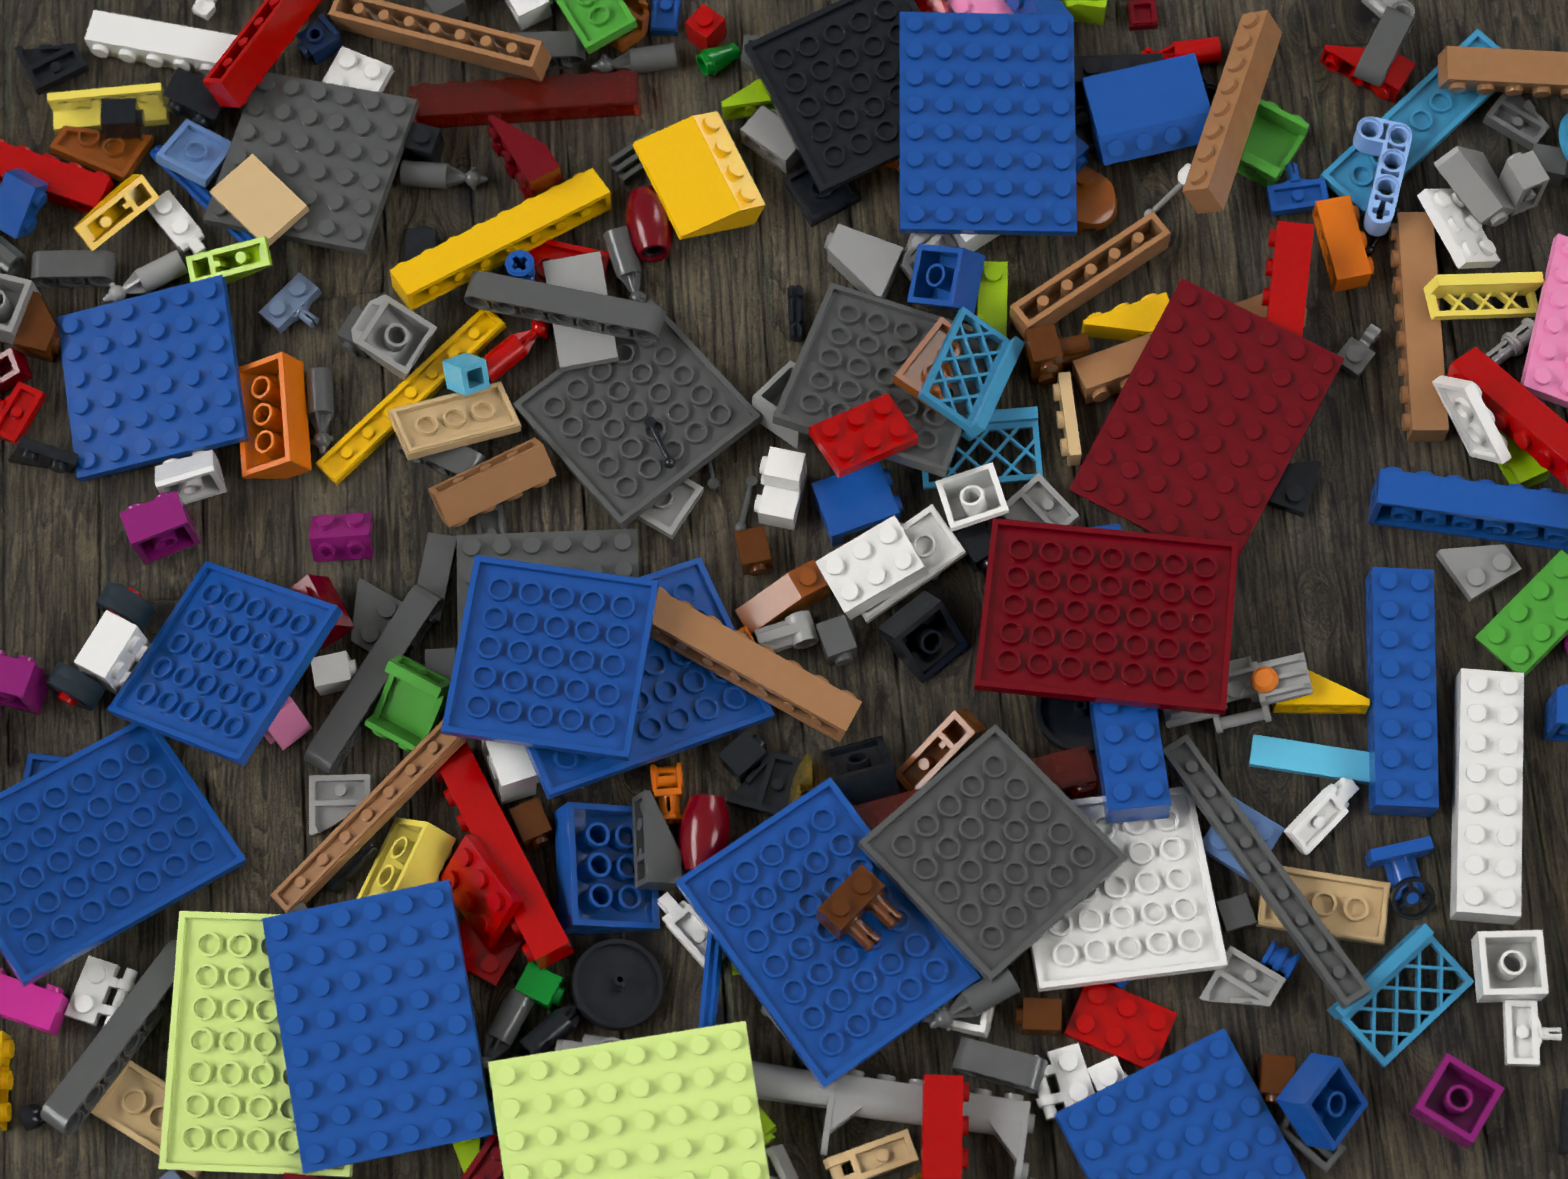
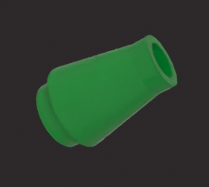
M734 42L728 45L703 49L701 54L696 56V62L704 76H715L733 61L739 59L740 51Z

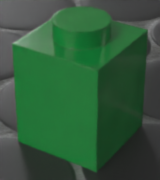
M528 962L515 987L516 991L531 998L535 1002L534 1004L550 1012L555 1005L560 1006L567 993V989L564 988L566 983L563 977L545 968L540 970L539 966L533 962Z

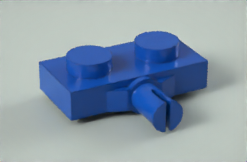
M1289 163L1285 166L1288 175L1287 181L1281 184L1267 185L1266 187L1271 217L1313 211L1316 201L1329 199L1325 178L1312 180L1300 178L1297 163H1293V165Z

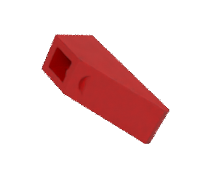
M1324 46L1320 63L1329 71L1340 73L1349 78L1353 84L1363 86L1374 92L1378 98L1392 103L1396 102L1412 78L1416 63L1398 54L1382 86L1379 88L1353 76L1365 48Z

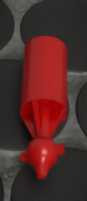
M1218 36L1172 41L1171 45L1157 52L1147 47L1140 53H1163V60L1195 53L1198 65L1221 62V44Z
M531 320V330L511 334L482 357L486 359L489 382L491 384L525 358L537 336H543L544 339L548 338L551 323Z

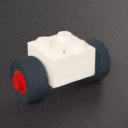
M111 582L105 586L102 594H100L96 601V606L104 614L74 660L79 669L58 662L46 679L45 685L58 695L57 698L71 707L76 705L84 710L92 711L104 694L105 689L117 695L151 644L141 631L146 627L155 609L142 598L143 596L130 587L125 588Z

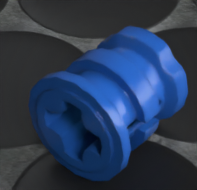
M523 250L510 253L505 261V268L510 277L535 281L536 272L532 255Z
M1274 939L1260 963L1264 966H1271L1272 971L1276 973L1278 971L1283 973L1284 978H1286L1285 981H1287L1300 961L1302 953L1299 952L1294 955L1290 952L1291 949L1289 947H1280L1278 941Z

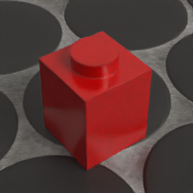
M704 3L685 22L687 40L700 50L717 47L727 36L725 18Z

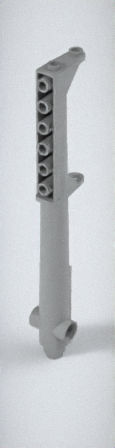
M584 1034L582 1042L557 1040L555 1051L622 1041V1039ZM752 1061L758 1099L827 1109L820 1155L827 1156L829 1135L853 1117L922 1125L923 1080L909 1079V1083L896 1082V1077L892 1075L877 1074V1079L864 1077L863 1071L852 1070L823 1090L809 1070ZM973 1088L972 1093H969V1102H963V1115L969 1116V1132L994 1135L1015 1162L1013 1179H1027L1029 1163L1023 1162L1027 1133L1032 1134L1034 1129L1035 1114L1029 1113L1031 1102L1023 1101L1024 1096L1019 1094L1005 1093L1004 1098L991 1096L992 1091Z

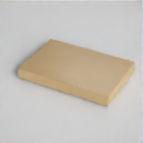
M253 153L209 191L212 197L255 238L266 236L269 246L310 211L308 206Z

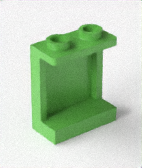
M1260 99L1237 173L1265 188L1267 185L1277 184L1286 171L1285 166L1291 163L1306 139L1310 125L1302 117L1296 114L1291 115L1280 109L1277 104Z
M401 654L388 661L385 672L389 673L388 679L374 714L366 719L364 725L372 729L375 735L389 738L397 742L401 749L411 752L436 727L448 697L451 680Z

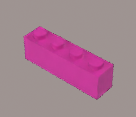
M0 967V1017L57 1037L70 1002L63 995L65 990L50 984L42 988L34 985L35 982L23 988L18 978L7 976V970Z

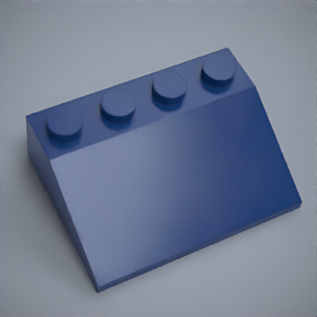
M1195 53L1082 78L1098 164L1105 166L1198 145L1211 107Z
M567 802L555 810L558 921L565 934L590 935L659 930L658 890L635 889L632 806Z

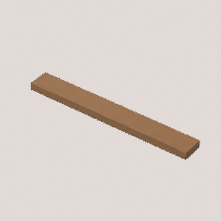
M442 720L270 896L286 913L302 902L306 905L468 738L442 735Z

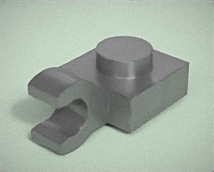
M1371 323L1359 341L1351 336L1337 354L1344 358L1340 368L1358 379L1375 357L1376 353L1370 348L1379 338L1378 334L1381 332V329Z

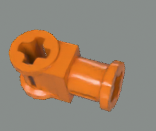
M676 762L675 766L656 767L655 764L650 765L654 799L658 802V807L667 826L680 824L683 816L680 812V800H683L682 790H684L682 763ZM669 802H670V811H668V803H669Z

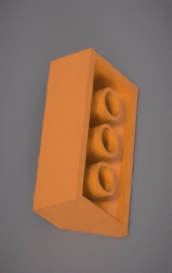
M279 352L240 366L239 373L249 436L248 441L240 442L242 477L245 479H289L312 471L304 362L284 352Z

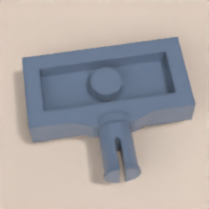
M299 272L258 313L263 320L281 334L292 323L300 319L309 325L310 328H314V323L317 325L319 318L309 312L311 304L322 293L315 284Z

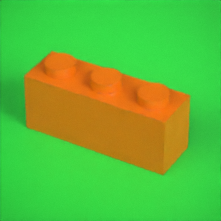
M1350 195L1316 201L1312 217L1332 291L1338 292L1368 286L1370 277L1374 274V264L1372 258L1367 257L1365 251L1367 239L1365 232L1359 229L1360 214L1357 205L1352 204Z

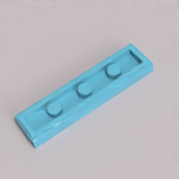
M1253 734L1249 759L1250 767L1334 780L1344 777L1352 779L1355 783L1368 785L1370 783L1369 752Z

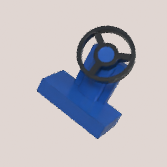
M1431 836L1369 849L1365 856L1368 869L1384 866L1388 883H1391V906L1400 917L1407 920H1416L1424 917L1431 911L1435 903L1434 889L1427 880L1421 878L1415 860L1416 858L1430 855L1434 849ZM1423 883L1430 890V900L1422 896L1425 895ZM1420 903L1427 905L1421 912L1409 915L1400 912L1406 906L1415 907Z

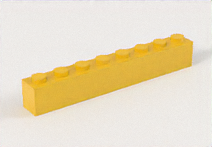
M593 168L577 173L571 179L559 185H554L535 197L524 200L520 205L510 210H504L496 217L484 223H478L470 230L458 236H452L446 242L434 248L426 249L420 255L408 261L400 262L390 269L392 287L406 307L412 311L469 282L472 272H488L504 264L510 253L517 250L528 252L549 239L551 240L610 210L611 192Z

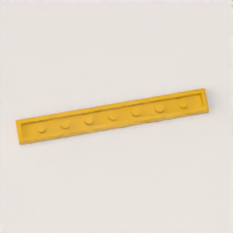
M479 310L315 463L317 468L335 485H339L395 432L388 417L389 409L429 400L446 384L442 361L466 352L477 355L506 328L505 322L494 312Z

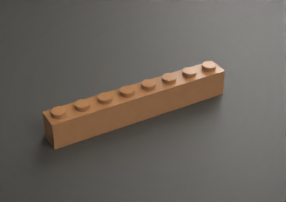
M334 0L328 14L341 30L541 82L552 57L542 41L383 0Z
M1268 10L1242 14L1182 190L1198 214L1224 211L1282 36L1280 28Z
M1397 212L1394 223H1391L1389 228V240L1394 241V250H1391L1390 262L1391 267L1396 268V277H1393L1392 291L1393 294H1398V304H1395L1394 319L1400 323V331L1396 333V347L1401 349L1402 358L1398 360V375L1403 376L1404 386L1400 387V403L1405 404L1406 413L1402 414V431H1407L1408 442L1444 441L1449 431L1448 412L1432 383L1440 375L1445 376L1441 320H1431L1423 290L1438 275L1434 225L1426 212ZM1437 298L1436 300L1440 311V301L1439 298Z
M1262 294L1234 303L1260 317L1266 316L1267 306L1261 305ZM1305 307V315H1304V325H1303V327L1306 326V318H1307V309H1306V307ZM1152 333L1072 361V377L1085 404L1094 401L1101 402L1109 396L1121 392Z
M659 586L650 638L840 743L862 703L853 693L836 688L823 676L809 673L799 663L780 657L772 648L753 642L745 633L738 630L733 631L724 626L718 618L711 615L706 616L697 611L689 602L677 600Z

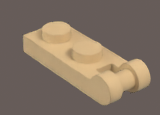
M905 1129L823 1160L825 1169L830 1171L832 1179H871L918 1162L919 1159L909 1131ZM850 1162L854 1173L845 1175L842 1165Z

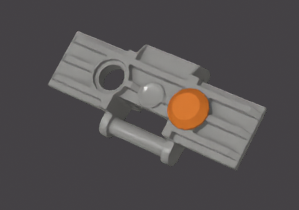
M1304 652L1260 663L1257 661L1253 662L1250 656L1230 661L1227 703L1251 698L1252 702H1260L1262 708L1224 717L1215 714L1163 709L1167 728L1213 718L1216 732L1220 734L1224 733L1223 729L1262 720H1265L1266 723L1271 722L1272 716L1269 704L1314 694Z

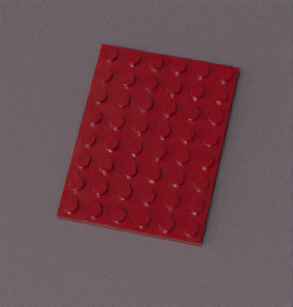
M1181 278L1075 476L1069 491L1150 533L1238 541V560L1337 375L1344 358Z
M993 518L974 690L1225 715L1239 542Z

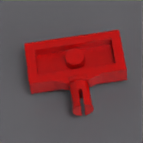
M18 381L12 393L4 400L0 399V439L15 445L20 436L24 437L47 397L44 392Z

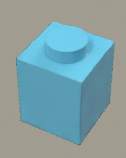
M466 352L442 361L447 389L467 396L490 388L486 359Z

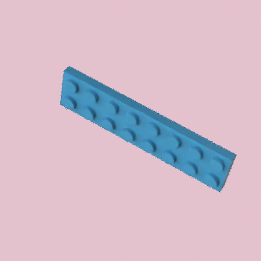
M1479 29L1474 31L1459 45L1462 47L1500 48ZM1437 66L1391 108L1381 119L1403 123L1412 131V141L1403 178L1494 93L1481 95L1477 91L1468 90L1462 93H1450L1448 89H1438ZM1365 133V134H1364V135L1367 136V137H1374V136H1373L1372 134H1370V133ZM1392 139L1394 143H1402L1400 140ZM1353 144L1321 173L1320 178H1325L1326 186L1339 197L1350 195L1352 204L1357 205L1359 214L1363 216L1366 213L1379 157L1359 152ZM1385 165L1389 169H1397L1393 165ZM1379 190L1384 195L1388 193L1386 190Z

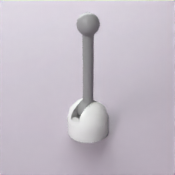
M1187 163L1178 172V184L1152 209H1147L1144 212V217L1152 211L1156 213L1184 187L1191 167L1190 163Z

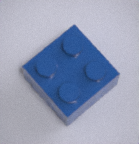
M918 244L907 302L929 309L958 312L964 306L974 314L986 255L965 248Z
M1310 1053L1276 1098V1101L1305 1145L1332 1151L1336 1149L1369 1104L1339 1057Z

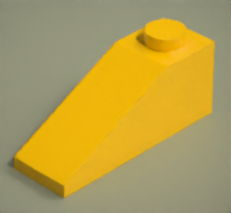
M132 174L113 189L73 228L89 249L94 251L160 197L142 174Z
M1308 670L1314 694L1272 704L1273 713L1366 714L1370 706V699Z

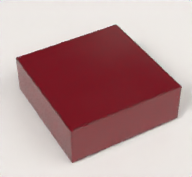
M1156 0L1127 1L1129 31L1158 29Z

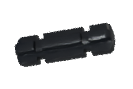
M791 285L787 288L790 340L794 342L803 341L806 338L803 287Z
M367 841L360 851L326 883L327 886L334 893H340L346 887L345 883L347 881L351 882L368 865L366 862L368 860L372 861L378 855L377 847L370 841Z

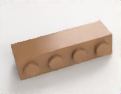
M533 438L428 488V491L441 520L448 527H458L467 523L470 517L478 513L485 514L491 512L496 508L497 504L505 500L512 501L521 497L523 491L532 487L539 488L549 483L550 478L556 476V473L543 443Z

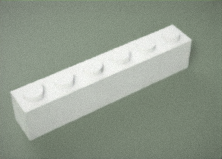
M94 10L84 40L91 53L101 58L110 56L120 58L128 63L135 61L147 63L156 68L165 66L177 70L180 67L188 72H198L207 76L238 35Z

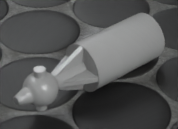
M174 250L136 269L123 286L116 285L114 282L110 283L108 294L103 300L105 302H117L124 300L126 294H146L189 272L178 251Z

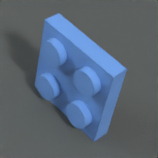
M186 119L158 151L155 162L206 188L223 167L231 141Z
M1234 798L1267 846L1272 850L1285 828ZM1211 826L1203 838L1205 854L1251 882Z

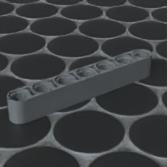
M485 271L472 272L464 296V302L476 309L647 343L658 342L666 317V311L657 305Z
M419 584L411 588L304 754V761L328 775H334L366 728L364 725L366 719L374 714L389 673L385 672L388 661L401 654L411 658L442 610L444 598Z
M176 939L170 941L162 949L42 1107L41 1119L62 1134L69 1136L77 1131L172 1006Z

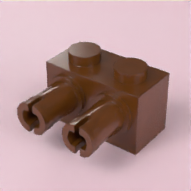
M1054 323L1026 329L1023 358L1031 386L1036 384L1041 386L1053 384L1058 378V373L1063 371V368L1072 366L1073 360L1087 356V351H1090L1087 333L1060 338L1057 335Z
M861 864L818 907L816 920L839 941L849 934L869 953L873 950V946H877L882 937L861 920L866 913L872 912L889 930H892L895 927V923L898 924L904 915L883 898L885 885Z

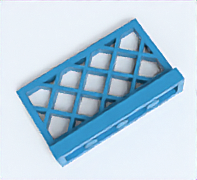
M963 306L958 310L917 397L962 428L961 436L970 442L985 431L1025 342L1017 336L1009 340ZM963 319L972 325L973 334H965L962 326ZM985 338H990L999 344L996 351L989 352ZM976 339L981 353L972 354L968 340ZM960 341L964 355L955 356L951 344L952 342ZM975 359L984 360L987 368L986 372L979 373ZM967 361L971 374L962 376L958 362ZM949 363L954 377L945 378L941 365ZM973 380L977 393L969 395L964 381ZM956 383L961 396L952 398L947 384ZM939 385L944 399H938L929 393L931 387ZM963 402L967 413L965 418L957 413L954 403Z
M1038 407L994 410L985 431H983L980 437L974 438L976 442L966 453L957 446L955 451L962 458L953 468L949 467V473L945 478L958 474L955 471L965 460L974 467L981 466L969 456L979 444L992 454L984 465L991 463L996 457L1008 467L1002 476H997L1000 484L1029 482L1038 473L1043 476ZM1032 428L1033 440L1026 448L1012 438L1019 429ZM1006 430H1013L1010 435L1005 432ZM997 431L1006 438L996 451L983 441L989 432ZM1008 442H1011L1022 452L1012 464L999 454ZM1032 446H1034V455L1029 452ZM1026 455L1035 462L1036 473L1023 474L1015 466ZM922 471L923 490L937 489L935 481L929 482L928 472ZM1011 471H1013L1015 474H1017V475H1009V476H1007Z
M1426 923L1412 929L1362 976L1371 988L1370 994L1344 1010L1337 1001L1327 1009L1335 1020H1340L1381 1067H1385L1475 982L1432 935L1434 932ZM1428 945L1437 953V966L1421 965V951ZM1415 958V965L1409 964ZM1443 960L1449 967H1443ZM1403 968L1415 969V987L1399 986V972ZM1421 969L1437 970V989L1421 988ZM1443 971H1453L1463 982L1455 990L1443 989ZM1393 979V986H1386ZM1381 989L1393 990L1392 1009L1376 1008V994ZM1399 991L1415 992L1414 1010L1398 1009ZM1421 992L1437 993V1007L1433 1011H1421ZM1443 994H1449V995L1443 1000ZM1370 1000V1007H1363ZM1358 1011H1370V1030L1358 1029L1350 1018ZM1376 1012L1392 1013V1031L1376 1030ZM1398 1013L1414 1014V1029L1409 1033L1398 1032ZM1421 1015H1427V1016L1420 1022V1016H1421ZM1364 1034H1370V1041ZM1376 1035L1392 1036V1049L1384 1057L1375 1048ZM1398 1036H1405V1037L1398 1043Z

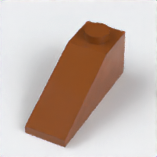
M815 559L786 573L736 609L735 613L743 627L747 626L753 636L755 635V629L778 623L790 614L802 611L829 597V585L817 566Z
M968 708L954 710L895 772L896 778L911 795H914L981 737L987 729Z

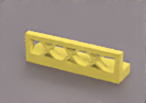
M161 83L47 93V101L53 110V130L56 135H58L63 126L91 128L101 131V99H121L119 97L136 98L139 109H143L145 113V126L169 124V112L163 105L162 95L164 88Z
M1542 272L1436 275L1423 290L1431 320L1536 317L1538 302L1535 291L1545 281ZM1516 296H1526L1529 308H1522L1513 301ZM1489 297H1496L1505 305L1502 309H1496L1487 300ZM1443 298L1452 305L1449 311H1439L1436 299ZM1470 298L1478 304L1476 310H1470L1461 303L1462 299Z

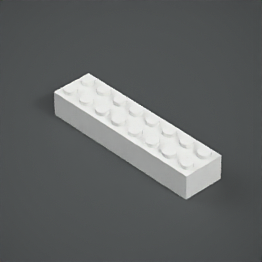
M1461 668L1455 678L1450 920L1514 925L1521 917L1524 673Z

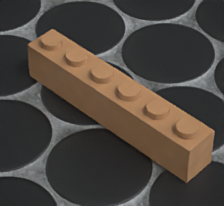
M1446 46L1438 55V89H1448L1450 93H1462L1466 90L1477 91L1481 95L1505 92L1507 96H1518L1526 93L1533 94L1537 98L1561 95V98L1568 99V52Z
M1152 211L1010 305L1009 321L1023 338L1026 329L1056 323L1166 250L1169 245L1171 232Z

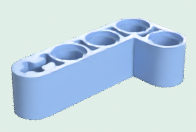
M1367 116L1359 121L1353 137V144L1359 152L1378 156L1379 159L1363 227L1372 236H1382L1388 232L1395 213L1412 141V131L1403 123ZM1363 133H1370L1374 137H1367ZM1392 139L1400 140L1402 143H1394ZM1385 165H1393L1397 169H1389ZM1379 190H1386L1390 195H1384ZM1378 210L1383 211L1381 219L1376 218Z

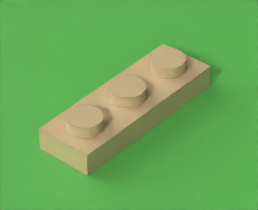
M1070 371L1059 372L1057 383L1052 384L1054 402L1059 401L1060 411H1056L1057 428L1063 429L1064 438L1060 439V451L1062 457L1067 456L1068 466L1080 465L1082 452Z

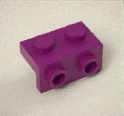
M354 512L340 515L325 514L312 516L309 542L313 560L315 562L372 558V513Z

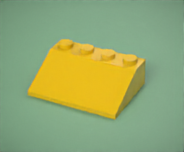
M718 111L693 115L639 139L632 145L679 240L754 225L766 205Z

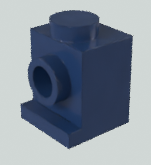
M323 13L318 16L319 19L296 35L299 42L296 45L298 51L305 59L310 57L316 66L343 46L339 32Z

